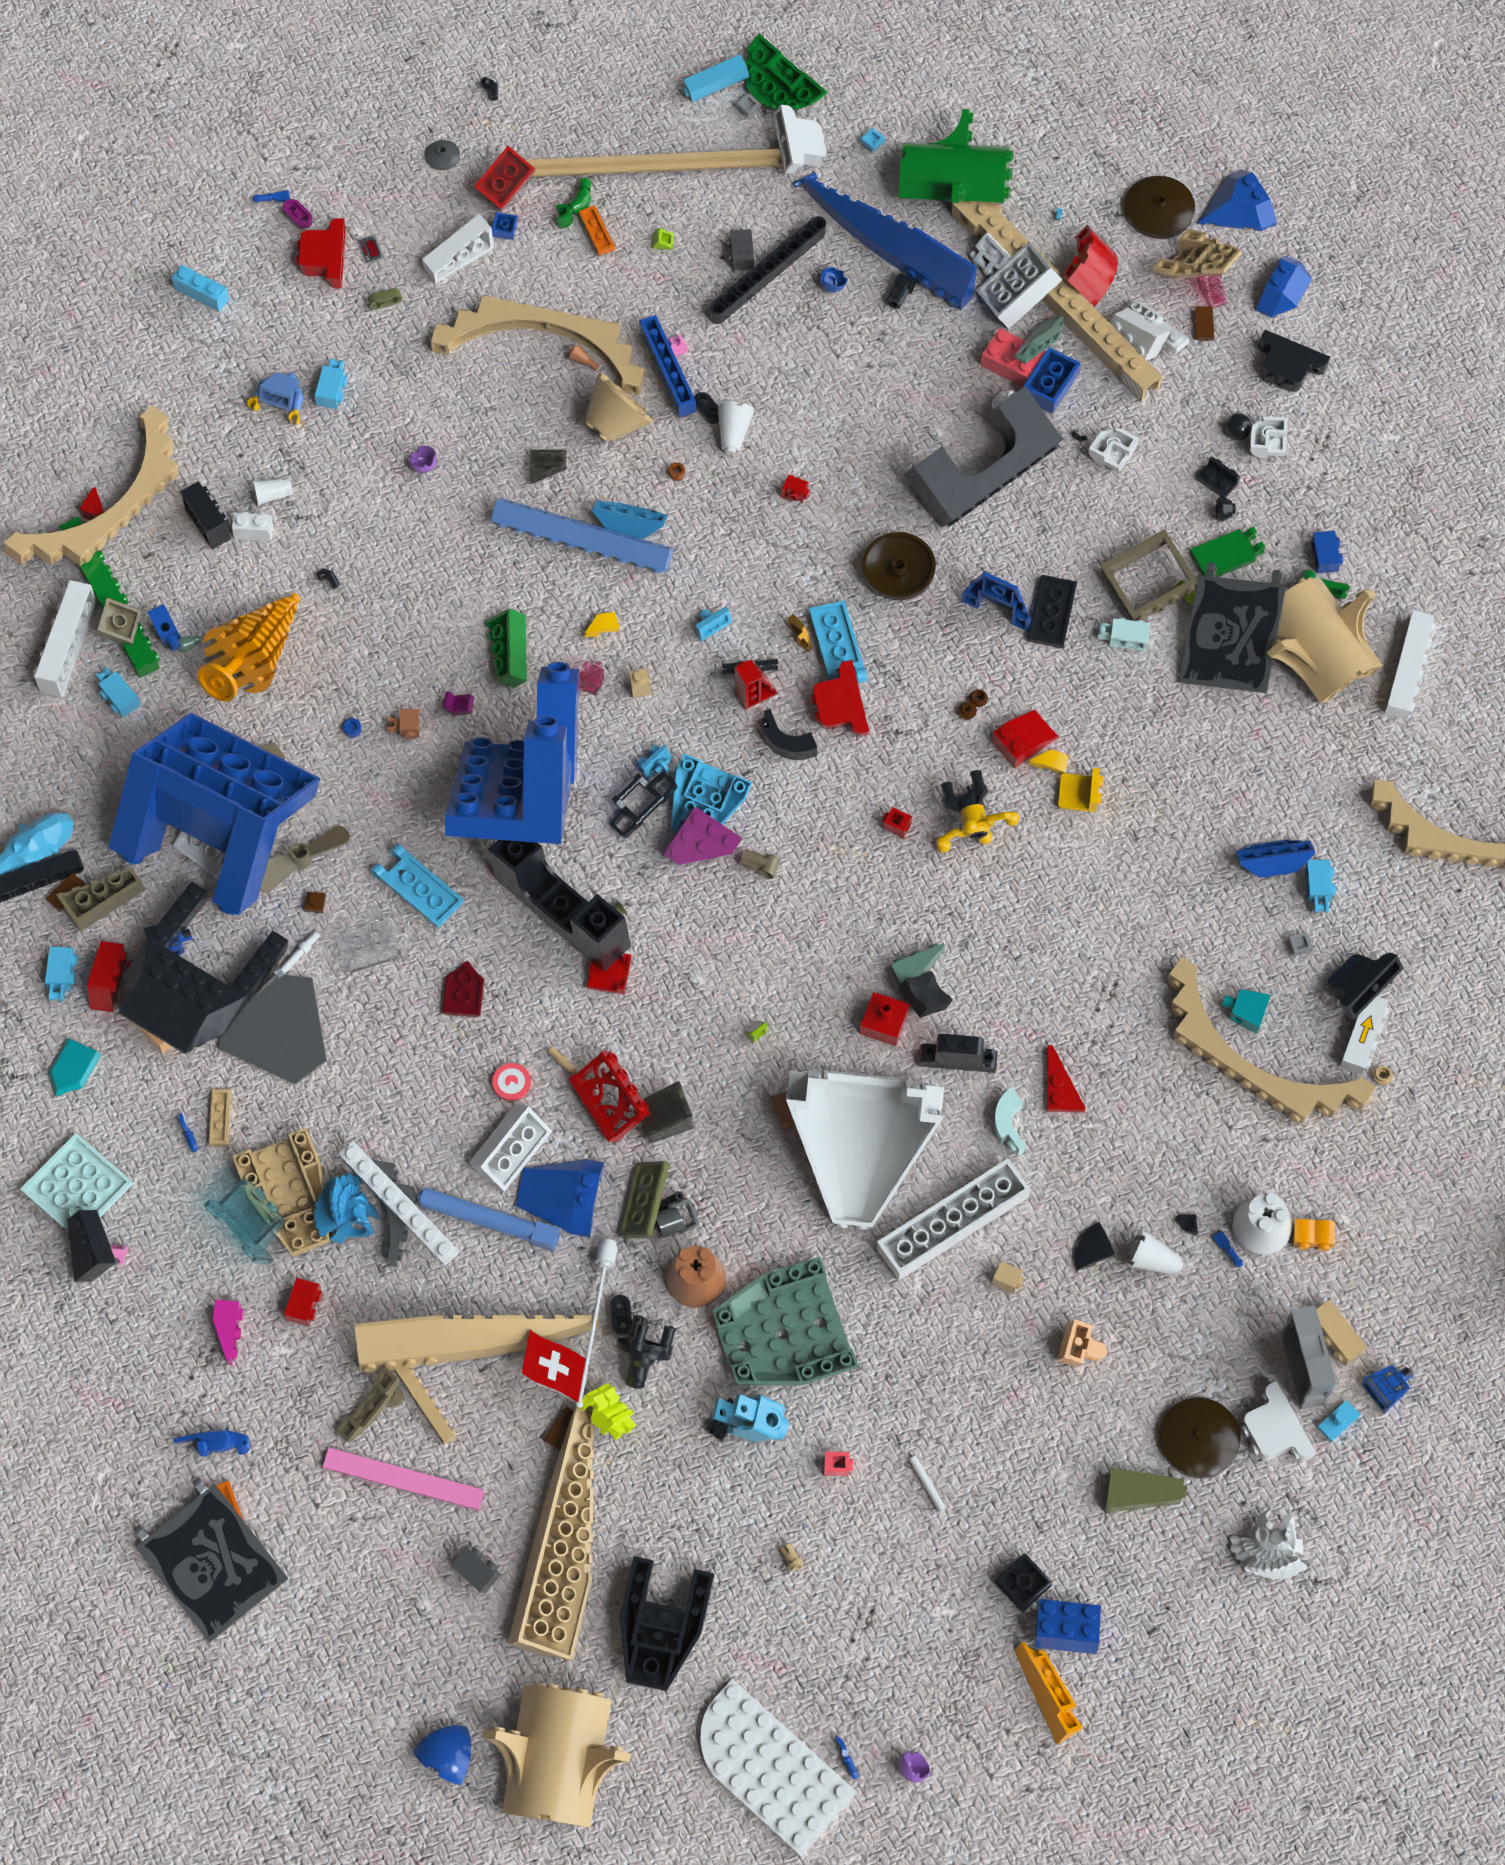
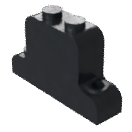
M1264 330L1262 333L1259 349L1268 355L1263 363L1261 377L1268 383L1276 384L1287 391L1297 392L1301 389L1309 373L1316 375L1325 373L1329 365L1330 356L1268 330Z
M1385 953L1377 960L1360 954H1354L1328 979V984L1334 997L1340 1000V1005L1347 1018L1355 1020L1404 968L1398 955L1394 953Z
M938 1034L935 1044L926 1043L920 1045L918 1066L996 1073L998 1051L984 1048V1039L982 1037Z

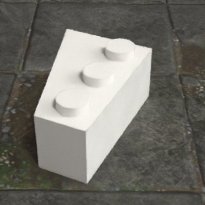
M1130 308L1115 313L1110 321V324L1146 360L1158 355L1170 333V330L1167 328L1162 329L1156 322L1147 321L1143 315Z

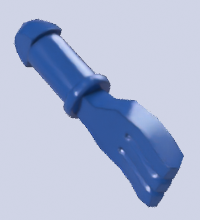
M289 190L273 194H256L252 197V200L256 203L263 201L271 202L272 200L286 202L291 199Z
M180 1113L179 1121L186 1132L184 1137H186L191 1151L197 1152L198 1147L193 1132L190 1131L185 1123L183 1114Z
M1221 1230L1213 1235L1212 1239L1216 1245L1226 1251L1225 1254L1230 1257L1234 1265L1242 1267L1243 1260L1239 1258L1234 1248L1230 1246V1241Z
M836 1737L835 1741L839 1745L844 1759L842 1762L845 1763L851 1778L857 1779L859 1774L852 1761V1756L848 1757L843 1740L840 1737Z

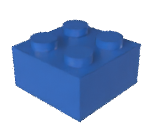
M496 212L492 226V237L514 240L518 216Z

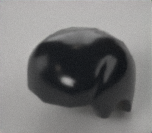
M1234 413L1225 422V432L1233 440H1243L1251 433L1252 423L1247 415Z

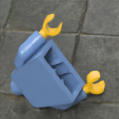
M277 372L271 377L260 380L253 393L255 395L254 398H250L247 401L248 407L251 408L255 404L253 409L258 411L260 408L259 400L288 411L293 409V412L289 414V421L291 423V419L296 417V424L298 425L300 423L298 412L301 411L303 392L301 387H299V380L296 375L291 372L287 375Z

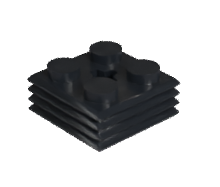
M1024 1553L996 1578L995 1584L1021 1612H1024L1051 1587L1052 1581ZM1019 1579H1021V1580H1023V1581H1024L1025 1579L1028 1580V1582H1027V1587L1024 1586V1585H1023V1586H1020V1585H1019V1584H1020V1580H1019Z

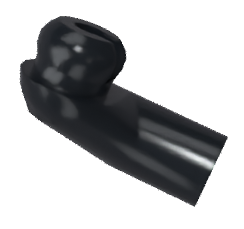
M483 77L481 85L490 92V100H498V84L488 77Z
M322 568L316 572L317 578L320 581L323 579L328 580L333 589L341 586L333 571Z

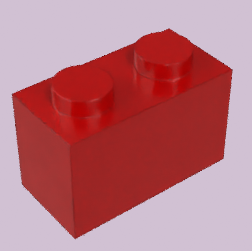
M296 1278L284 1313L286 1321L309 1327L310 1322L314 1321L316 1317V1304L321 1302L323 1296L320 1284Z

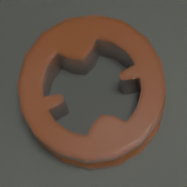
M675 462L669 466V476L672 480L680 481L685 477V467L683 464ZM677 469L680 470V472L674 474V471H676Z

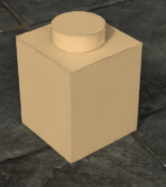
M647 668L629 671L632 697L651 695V684Z
M1001 1261L994 1275L992 1285L1014 1294L1016 1288L1020 1289L1023 1284V1270Z

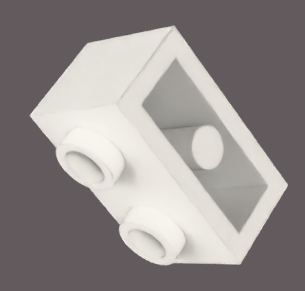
M234 512L232 524L234 538L239 540L271 541L273 531L271 515L266 513Z

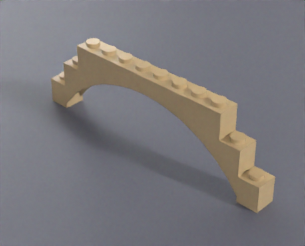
M482 295L477 313L470 310H459L454 327L446 324H436L431 339L433 352L449 355L451 350L461 344L488 333L512 329L548 331L575 340L596 353L609 365L626 393L640 396L645 379V368H641L638 365H630L633 358V347L625 343L619 344L621 325L615 322L600 321L596 318L582 317L578 314L572 315L563 311L548 310L545 307H534L526 303L520 304L511 300H501L493 296L487 297Z
M153 405L140 415V427L144 429L146 438L145 456L134 483L115 505L93 520L67 530L43 534H20L16 531L4 542L5 553L21 565L31 560L34 554L50 566L60 561L63 554L80 567L85 562H89L97 550L100 551L109 539H113L116 536L117 531L127 526L134 515L137 516L146 504L152 502L156 494L161 493L170 481H174L177 478L178 464L169 458L174 451L173 440L165 435L169 428L168 416Z
M1374 780L1370 807L1380 811L1389 810L1388 831L1397 834L1406 833L1404 854H1409L1413 857L1426 856L1430 859L1441 858L1447 859L1450 862L1463 861L1471 865L1485 864L1488 867L1499 866L1505 868V844L1470 840L1447 832L1413 810L1394 788V782Z
M1182 957L1169 973L1167 980L1173 988L1181 990L1172 1001L1170 1009L1176 1016L1184 1018L1174 1032L1173 1037L1176 1042L1182 1046L1186 1045L1196 1056L1205 1058L1211 1066L1221 1069L1227 1077L1239 1081L1242 1087L1255 1092L1261 1100L1270 1102L1276 1110L1283 1111L1289 1115L1292 1121L1303 1124L1315 1107L1318 1108L1322 1115L1332 1118L1344 1100L1351 1108L1361 1111L1374 1094L1377 1087L1361 1076L1358 1080L1341 1084H1305L1279 1078L1252 1065L1237 1054L1222 1039L1209 1020L1197 988L1196 973L1198 967Z

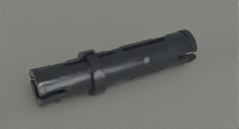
M778 659L754 661L762 671L778 670V666L774 665L778 664ZM738 660L737 663H722V674H735V667L742 660Z

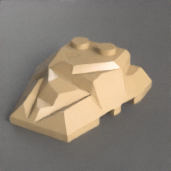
M1187 229L1179 238L1181 251L1173 260L1161 258L1153 267V272L1174 279L1196 278L1200 275L1221 276L1241 255V250L1228 243L1220 244L1215 237L1211 240L1207 238V233Z

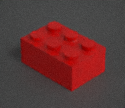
M507 146L474 187L503 212L536 170L512 148Z

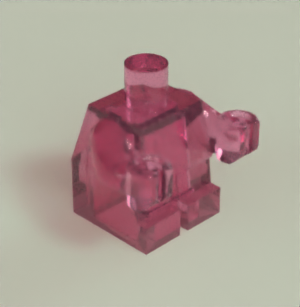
M585 661L583 665L584 671L581 670L579 673V680H583L579 689L597 695L604 680V669L601 662H596L595 665L591 666L589 662Z

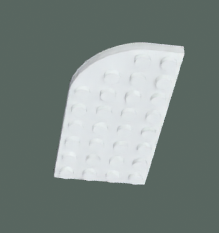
M733 1679L709 1704L701 1725L700 1741L703 1758L710 1773L801 1857L857 1794V1791Z

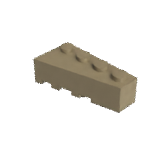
M132 867L110 874L107 878L99 881L96 879L88 885L77 886L69 892H61L56 894V896L81 932L145 889L140 878Z

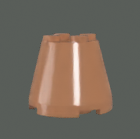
M690 1246L682 1249L670 1262L666 1274L667 1287L670 1294L681 1302L682 1305L691 1308L705 1307L712 1304L723 1293L726 1285V1271L721 1260L708 1248ZM694 1266H698L697 1271L694 1270Z

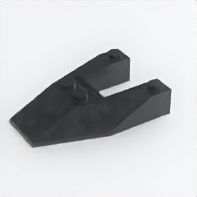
M634 1556L620 1613L626 1683L667 1692L701 1636L715 1574L694 1569L686 1608L681 1609L646 1601L654 1570V1560Z

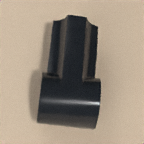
M899 273L886 303L893 309H900L908 294L913 292L916 280Z

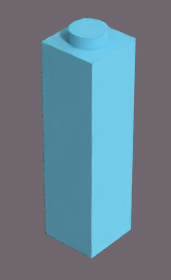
M741 54L683 79L685 87H683L686 97L690 96L692 102L748 78L747 66Z

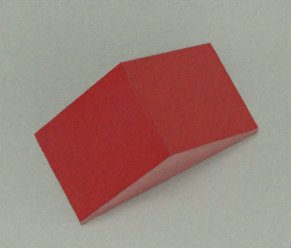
M96 487L90 490L80 507L82 517L89 521L104 513Z

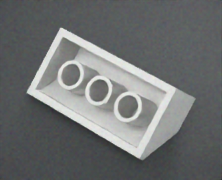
M516 1103L470 1160L469 1164L482 1177L502 1191H505L552 1130L529 1106Z

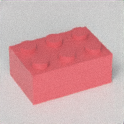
M999 328L982 353L981 366L1023 387L1046 351L1041 352L1024 364L1016 359L1014 354L1023 345L1025 340Z

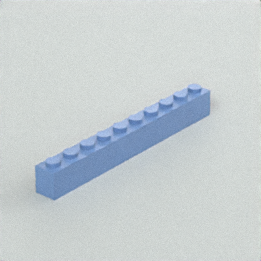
M504 498L496 500L491 519L500 527L510 526L513 527L514 531L522 533L527 531L530 532L531 536L538 538L544 536L551 542H565V545L568 547H582V550L585 552H599V555L602 557H616L619 562H633L636 567H650L653 572L657 573L668 570L674 549Z

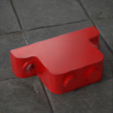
M344 218L333 219L328 226V230H305L301 233L300 240H297L299 255H296V265L300 266L301 273L305 276H325V281H328L329 286L332 288H342L346 237Z
M853 661L842 662L837 669L839 678L817 683L813 688L814 693L810 694L812 705L816 704L818 710L814 712L817 723L821 722L822 727L825 729L850 725L852 734L855 733L860 737L870 735Z

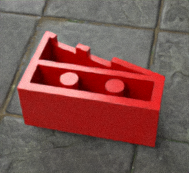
M100 942L87 982L90 1010L114 1011L119 983L123 973V965L127 961V952L124 950V944Z

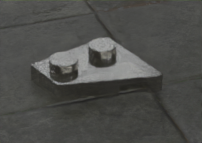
M567 450L530 451V484L567 469Z

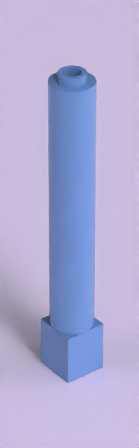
M426 1187L424 1190H420L417 1197L421 1207L531 1242L533 1246L552 1252L555 1251L561 1235L560 1228L539 1221L534 1223Z

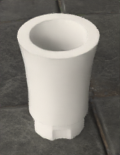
M290 478L252 481L257 506L293 495Z

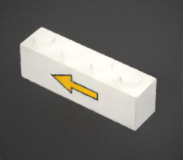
M1376 997L1358 1015L1340 1064L1341 1068L1362 1075L1364 1069H1369L1372 1061L1369 1058L1370 1052L1374 1053L1378 1044L1375 1041L1376 1035L1380 1036L1384 1027L1381 1024L1382 1018L1386 1019L1390 1008H1387L1388 1000Z

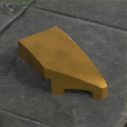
M792 614L788 618V628L797 634V644L809 652L812 649L806 627Z

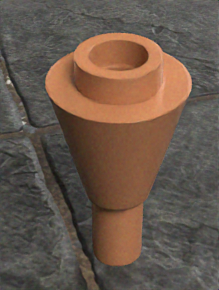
M579 344L573 345L568 352L570 360L588 365L595 371L599 368L600 365L590 359V356Z

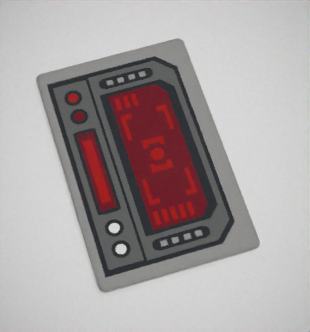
M376 234L357 239L366 264L384 259Z

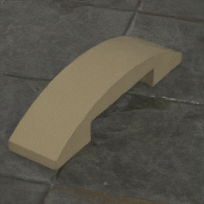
M384 1367L372 1382L375 1384L373 1389L351 1416L347 1414L335 1431L348 1443L357 1438L385 1408L398 1385L399 1378L387 1367Z

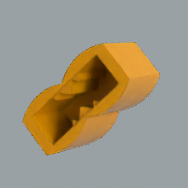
M1294 1220L1293 1246L1298 1247L1299 1250H1309L1310 1247L1318 1248L1319 1251H1329L1334 1247V1221Z

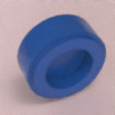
M350 718L343 723V732L347 737L355 738L360 735L362 727L359 720Z

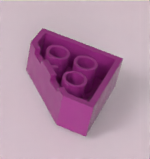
M693 807L662 855L677 865L733 854L742 837L697 807Z

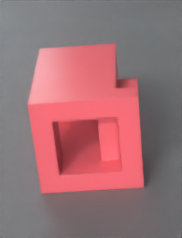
M825 1451L824 1476H849V1471H853V1459H849L850 1452ZM841 1463L842 1468H836L835 1464Z

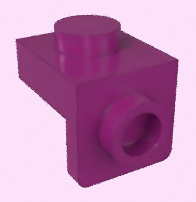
M447 691L443 700V708L452 716L472 714L474 696L471 694L453 695L450 691Z

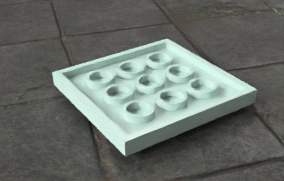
M75 1133L20 1190L68 1232L67 1219L78 1210H97L101 1217L133 1185V1182L80 1135Z

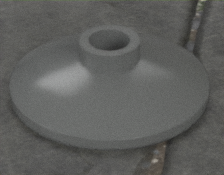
M437 140L427 147L425 158L432 168L448 170L458 163L460 150L455 143L449 140Z

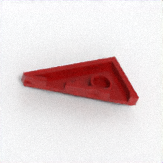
M1048 1045L1047 1112L1085 1113V1105L1053 1045Z

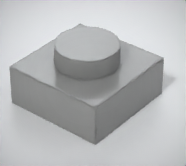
M748 93L736 103V107L747 117H750L761 108V103Z
M1307 932L1288 937L1294 956L1313 951Z

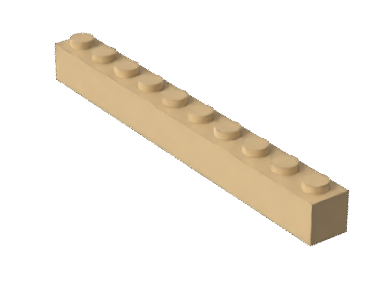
M396 1368L394 1371L444 1446L455 1439V1431L453 1428H449V1422L441 1416V1410L435 1407V1401L432 1397L429 1398L427 1389L421 1386L422 1382L418 1377H415L413 1368Z

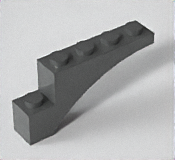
M372 1159L416 1205L418 1194L415 1193L414 1186L397 1183L399 1171H397L396 1164ZM385 1205L390 1223V1248L387 1260L390 1266L397 1267L398 1261H402L404 1249H402L403 1242H407L408 1231H406L407 1226Z

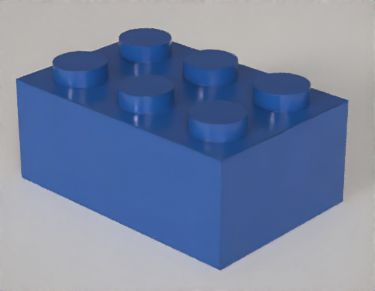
M1049 347L1023 387H1027L1042 409L1053 414L1079 375L1081 363Z
M1039 1599L1034 1647L1097 1654L1100 1637L1101 1605Z

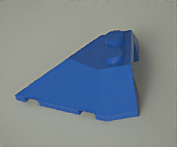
M1242 169L1225 178L1198 224L1205 225V223H1210L1219 227L1238 229L1248 227L1262 231L1276 225L1277 221L1271 199L1254 173Z

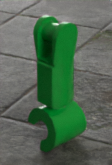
M1303 570L1299 574V580L1302 578L1307 580L1310 577L1316 578V574L1311 570ZM1321 578L1332 595L1341 599L1347 597L1346 592L1350 589L1348 584Z

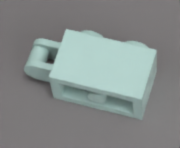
M1113 618L1112 624H1099L1098 638L1110 640L1109 646L1146 651L1150 623L1142 620L1131 621L1125 618Z

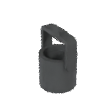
M687 1197L670 1203L668 1205L669 1208L658 1212L655 1222L662 1238L677 1232L682 1234L699 1225L696 1208ZM687 1203L688 1212L694 1221L686 1226L677 1209V1206Z

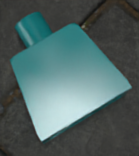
M1241 989L1237 999L1225 995L1222 1006L1232 1009L1231 1021L1257 1034L1271 995Z

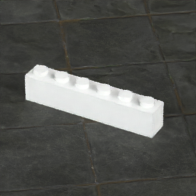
M1416 610L1412 611L1385 714L1407 719L1408 714L1413 713L1415 703L1412 700L1413 697L1417 698L1420 687L1416 685L1417 681L1421 682L1424 673L1421 670V666H1425L1428 655L1425 654L1426 649L1429 650L1432 639L1429 636L1430 633H1434L1436 623H1433L1435 615Z

